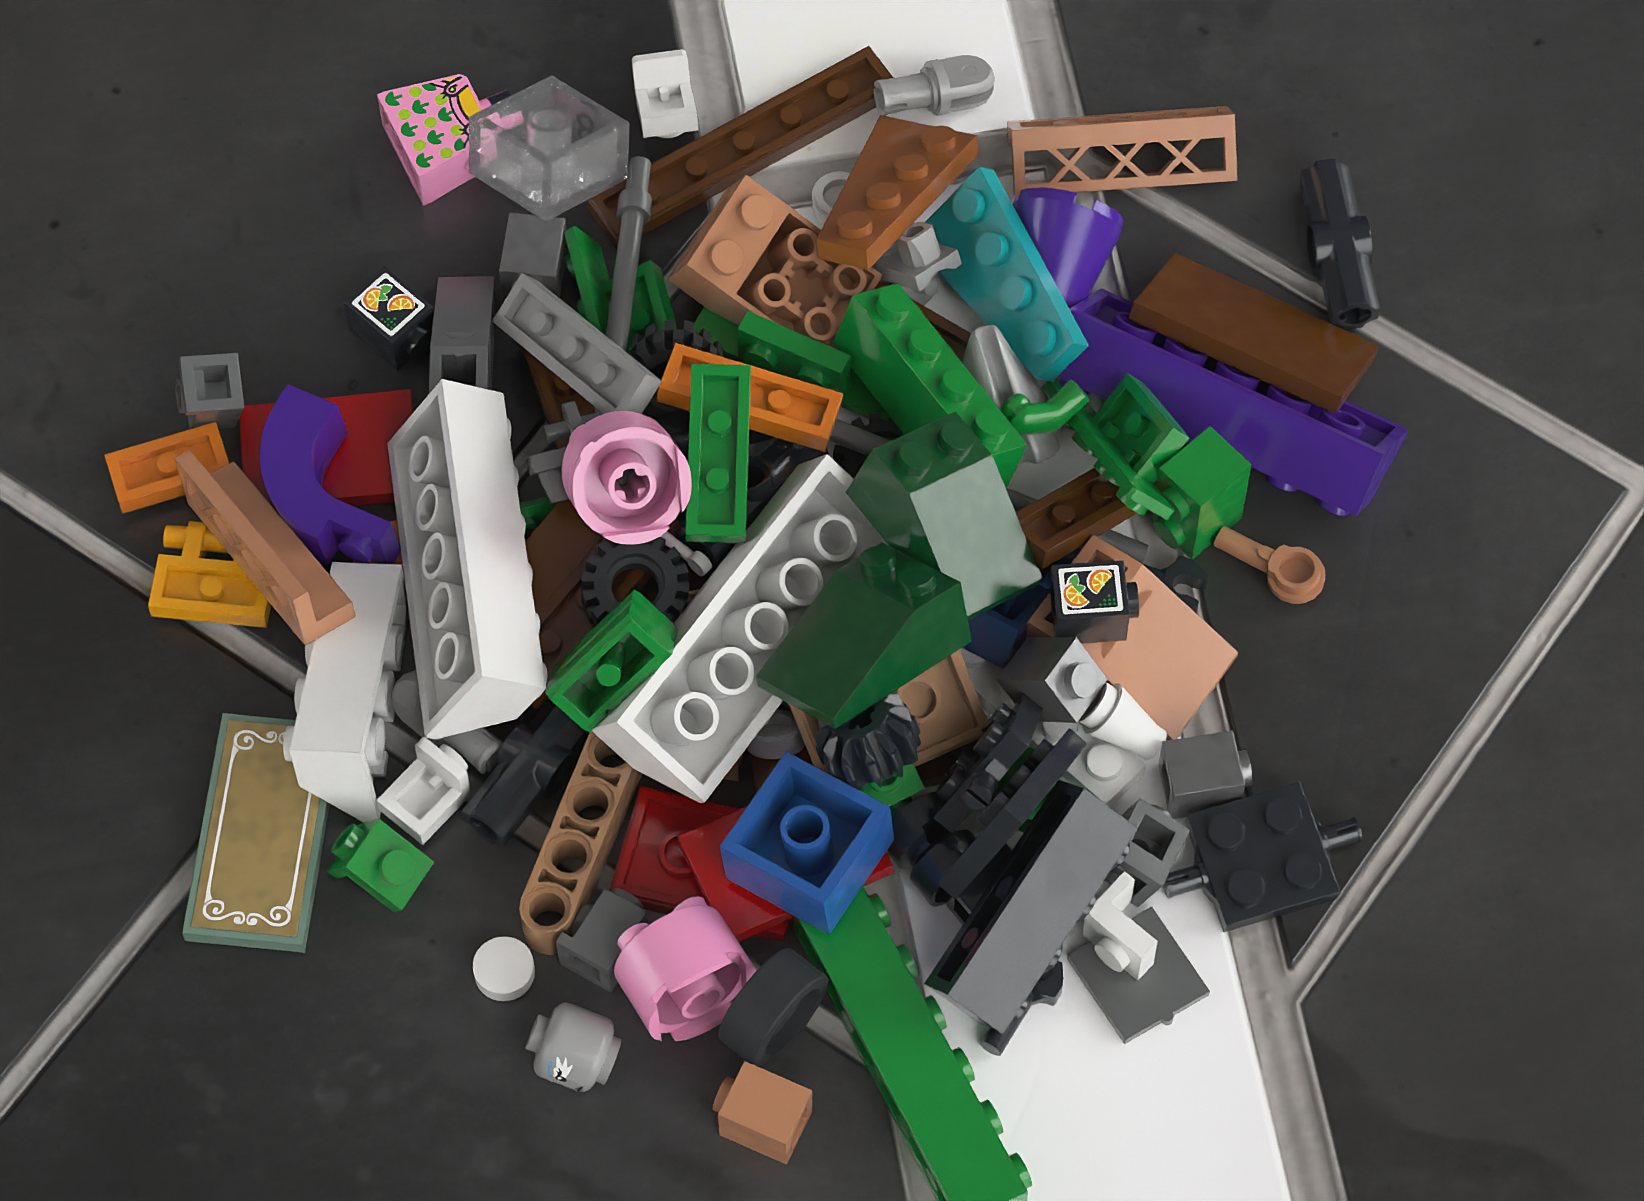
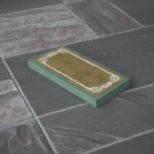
M222 713L182 932L185 941L305 953L330 803L301 788L298 784L293 762H287L284 758L283 742L285 730L288 725L295 726L296 720Z

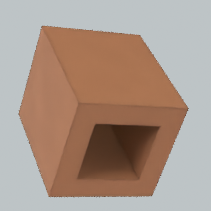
M744 1061L736 1079L727 1076L716 1095L713 1111L718 1112L719 1135L787 1165L813 1111L812 1090Z

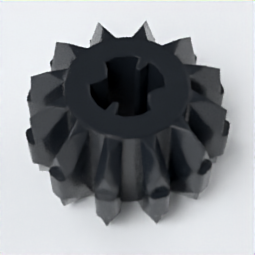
M899 694L884 697L836 729L818 720L820 731L814 738L817 743L816 751L821 763L825 764L829 775L846 784L850 783L857 790H861L868 783L874 782L881 788L884 779L890 776L903 777V766L918 761L917 747L921 744L919 737L920 729L915 716L911 715Z

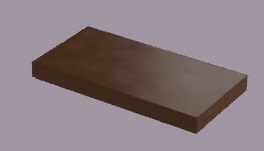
M1177 253L1169 259L1134 301L1129 315V319L1332 413H1337L1374 362L1380 347L1373 342Z

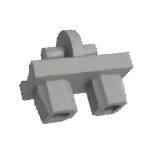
M917 222L913 223L872 267L883 275L882 280L892 284L899 283L910 298L922 305H926L938 291L937 272L946 268L956 269L962 265L958 249L938 244L932 225Z

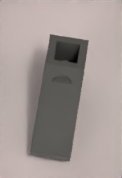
M495 276L438 277L430 345L429 394L441 379L493 391L494 322L492 321L495 317Z

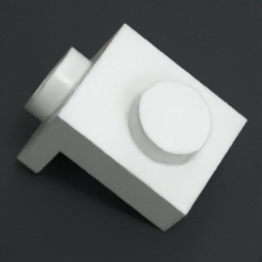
M680 49L634 56L632 58L636 104L643 138L653 136L673 138L681 135L683 132L699 130L686 51Z
M422 737L415 745L417 759L376 800L378 810L422 845L471 796L467 774L468 765L465 760L450 746L442 744L438 748L425 737Z
M1123 872L1112 885L1107 881H1103L1097 890L1096 902L1084 920L1083 936L1095 945L1094 948L1097 955L1107 966L1117 972H1122L1124 969L1138 981L1154 964L1158 941L1122 912L1132 900L1135 881L1128 873Z

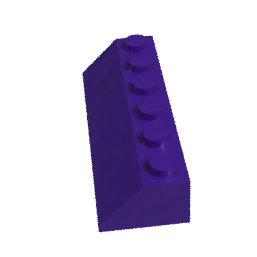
M1099 289L1069 309L1089 346L1057 376L1059 378L1058 383L1061 386H1064L1072 379L1087 395L1093 393L1107 400L1127 373L1145 383L1189 436L1186 443H1190L1211 426L1252 464V468L1265 473L1264 478L1268 483L1286 491H1296L1299 489L1318 498L1317 504L1333 514L1347 516L1349 513L1355 516L1360 514L1371 502L1409 429L1349 401H1345L1337 413L1329 412L1129 319L1133 302L1105 289Z

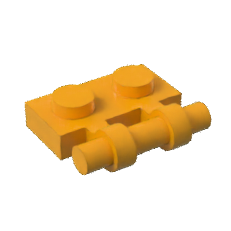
M189 521L188 526L167 524L163 536L164 547L183 550L181 556L158 554L148 603L151 616L267 628L271 604L236 561L204 558L207 552L229 554L203 522Z

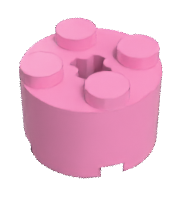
M631 411L609 412L578 426L569 438V444L562 461L563 485L576 511L592 530L615 543L640 544L660 537L670 529L669 525L677 518L681 511L683 513L690 499L692 479L685 456L667 431L656 420L640 413ZM633 469L635 473L628 475V484L620 486L616 479L623 476V471Z
M699 896L684 900L672 913L661 917L650 925L640 923L630 927L620 936L617 942L622 952L615 963V978L650 1035L662 1041L661 1033H670L674 1041H682L701 1035L721 1024L728 1008L732 1004L731 1001L756 972L755 967L719 911L708 906L704 899Z

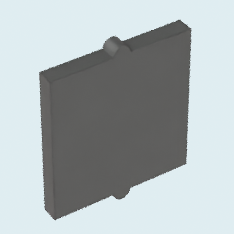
M1152 906L1130 918L1158 941L1154 964L1138 981L1124 969L1122 972H1117L1107 966L1097 955L1094 948L1095 945L1091 941L1067 955V960L1124 1044L1161 1023L1166 1026L1171 1025L1176 1014L1210 994V990Z

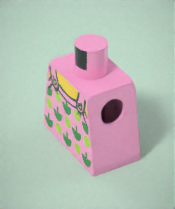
M461 74L377 94L382 125L423 206L435 201L494 166L499 160L497 139L494 131L519 121L516 105L508 90L479 101L468 78Z

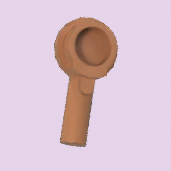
M1223 526L1219 531L1214 546L1267 573L1268 586L1272 593L1281 601L1291 604L1306 603L1315 599L1322 591L1325 583V567L1321 560L1309 549L1289 547L1284 544L1274 550L1227 526Z

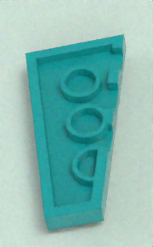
M978 167L924 222L933 226L938 244L958 249L962 265L956 269L946 268L938 272L987 326H997L1022 364L1036 379L1052 382L1089 345L995 171Z

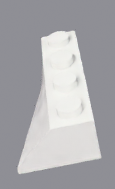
M332 562L329 575L352 601L356 617L305 646L308 670L306 678H298L296 682L294 703L297 717L295 726L288 725L286 727L283 752L285 760L293 762L298 784L301 788L358 820L368 822L380 819L381 811L378 810L373 780L374 777L386 778L389 755L385 751L386 736L384 722L394 721L395 710L391 699L395 684L393 671L401 670L409 613L405 578L402 565Z

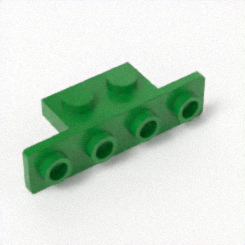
M573 226L564 231L569 249L565 253V262L571 275L578 283L581 299L577 301L578 311L583 318L605 335L613 278L609 279L599 243L576 226ZM651 260L639 265L637 268L627 349L630 350L632 340L638 333L645 338L646 327L655 323L658 331L664 330V320L675 319L662 270ZM668 361L660 363L654 369L653 374L659 378L664 375Z
M704 307L694 323V333L698 335L703 327L712 333L711 344L719 341L723 347V356L731 360L790 378L799 377L800 380L806 379L807 383L843 393L841 407L867 419H869V413L879 411L880 421H888L889 419L887 412L851 368V355L839 351L837 348L830 347L747 311L740 325H737Z
M1127 373L1097 413L1087 403L1064 425L1076 431L1071 437L1072 440L1085 452L1098 459L1093 465L1094 468L1111 483L1120 487L1116 496L1127 507L1142 516L1150 510L1168 520L1175 510L1157 489L1154 482L1158 479L1159 468L1180 451L1188 441L1189 436L1145 383ZM1046 381L1041 388L1051 398L1063 386L1055 381Z

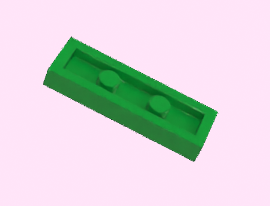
M691 364L688 465L691 472L692 487L686 510V541L746 543L751 365Z

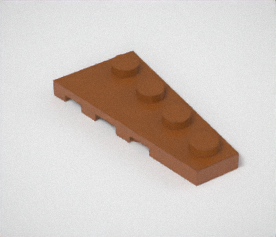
M880 115L816 239L819 259L869 270L979 155L977 135L955 131L948 126H931Z

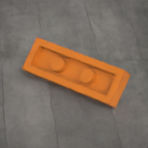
M675 343L662 377V382L658 388L657 402L690 411L692 363L747 364ZM751 366L749 429L825 452L841 408L844 394Z

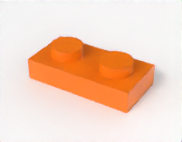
M213 422L105 454L104 456L122 514L184 496L185 492L175 458L189 450L209 474L228 465L229 461L217 423Z

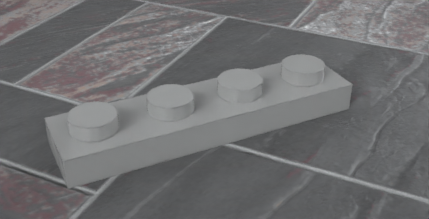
M521 273L492 321L603 414L614 411H631L642 414L662 382L539 281Z

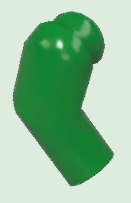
M1070 379L1046 402L1031 404L1026 396L1016 393L1003 403L1001 412L1012 426L1017 429L1020 435L1050 434L1059 430L1090 401V398L1074 380Z

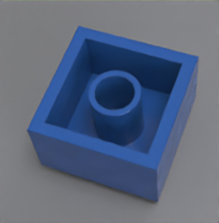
M786 751L720 845L726 878L830 935L894 841L891 811L889 806Z

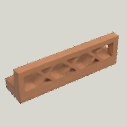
M1228 106L1007 121L1008 145L1012 153L1013 191L1016 196H1019L1020 191L1025 188L1039 187L1070 192L1237 181L1235 114ZM1201 139H1223L1224 168L1199 169L1186 155ZM1187 140L1179 150L1169 142ZM1160 142L1174 155L1157 173H1144L1130 161L1145 143ZM1132 144L1124 154L1113 146ZM1104 146L1118 158L1107 173L1100 177H1088L1075 165L1089 147ZM1076 148L1068 158L1058 149ZM1048 150L1063 163L1048 180L1030 182L1025 180L1024 151ZM1180 162L1185 164L1190 169L1185 171H1173L1174 168ZM1125 165L1135 173L1117 175ZM1069 169L1079 177L1061 179Z
M190 450L175 458L189 506L305 646L356 617L350 598L234 461L209 474Z

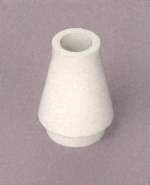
M1106 682L1079 719V722L1083 724V730L1086 734L1136 753L1144 760L1153 758L1160 751L1162 741H1165L1167 736L1166 731L1148 716L1119 683L1110 685Z

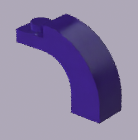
M287 384L268 416L260 445L261 473L276 512L317 561L329 566L339 549L347 557L358 563H369L371 560L378 564H393L401 552V547L391 522L344 503L323 489L327 467L348 434L337 404Z

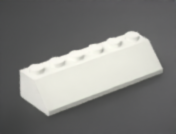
M444 379L440 380L387 443L425 738L435 740L517 719L543 693L547 683V668L542 662L539 641L540 619L535 612L531 586L533 570L528 563L524 538L526 523L520 511L517 490L519 476L518 470L513 463L510 442L512 427L506 415L504 394Z
M828 454L799 464L746 530V543L735 544L674 622L678 632L674 641L673 654L614 710H608L607 717L592 730L633 769L699 803H704L783 701L758 687L756 675L835 571L860 556L864 550L874 547L881 542L887 544L846 494L854 479Z

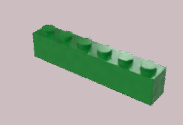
M862 886L830 935L793 915V929L810 963L828 978L826 993L936 1200L1027 1201V1188L1032 1187V1180L1027 1167L1017 1152L1008 1155L998 1136L1004 1132L1000 1118L988 1099L980 1102L970 1085V1082L975 1080L971 1064L960 1047L953 1050L950 1048L942 1033V1030L947 1028L944 1015L932 995L923 998L914 979L919 977L918 969L906 945L895 946L886 928L891 926V920L880 896L877 893L868 896L865 888Z

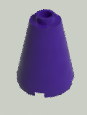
M1045 187L1025 188L1020 191L1019 197L1015 195L1013 206L1070 309L1090 295L1121 235L1124 219L1119 212L1095 199L1092 209L1074 204L1077 193Z

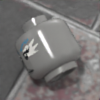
M564 1002L554 1008L550 1018L538 1014L525 1049L536 1053L533 1066L536 1075L540 1078L577 1092H585L590 1090L595 1082L605 1085L615 1063L622 1039L613 1036L614 1024L608 1017Z

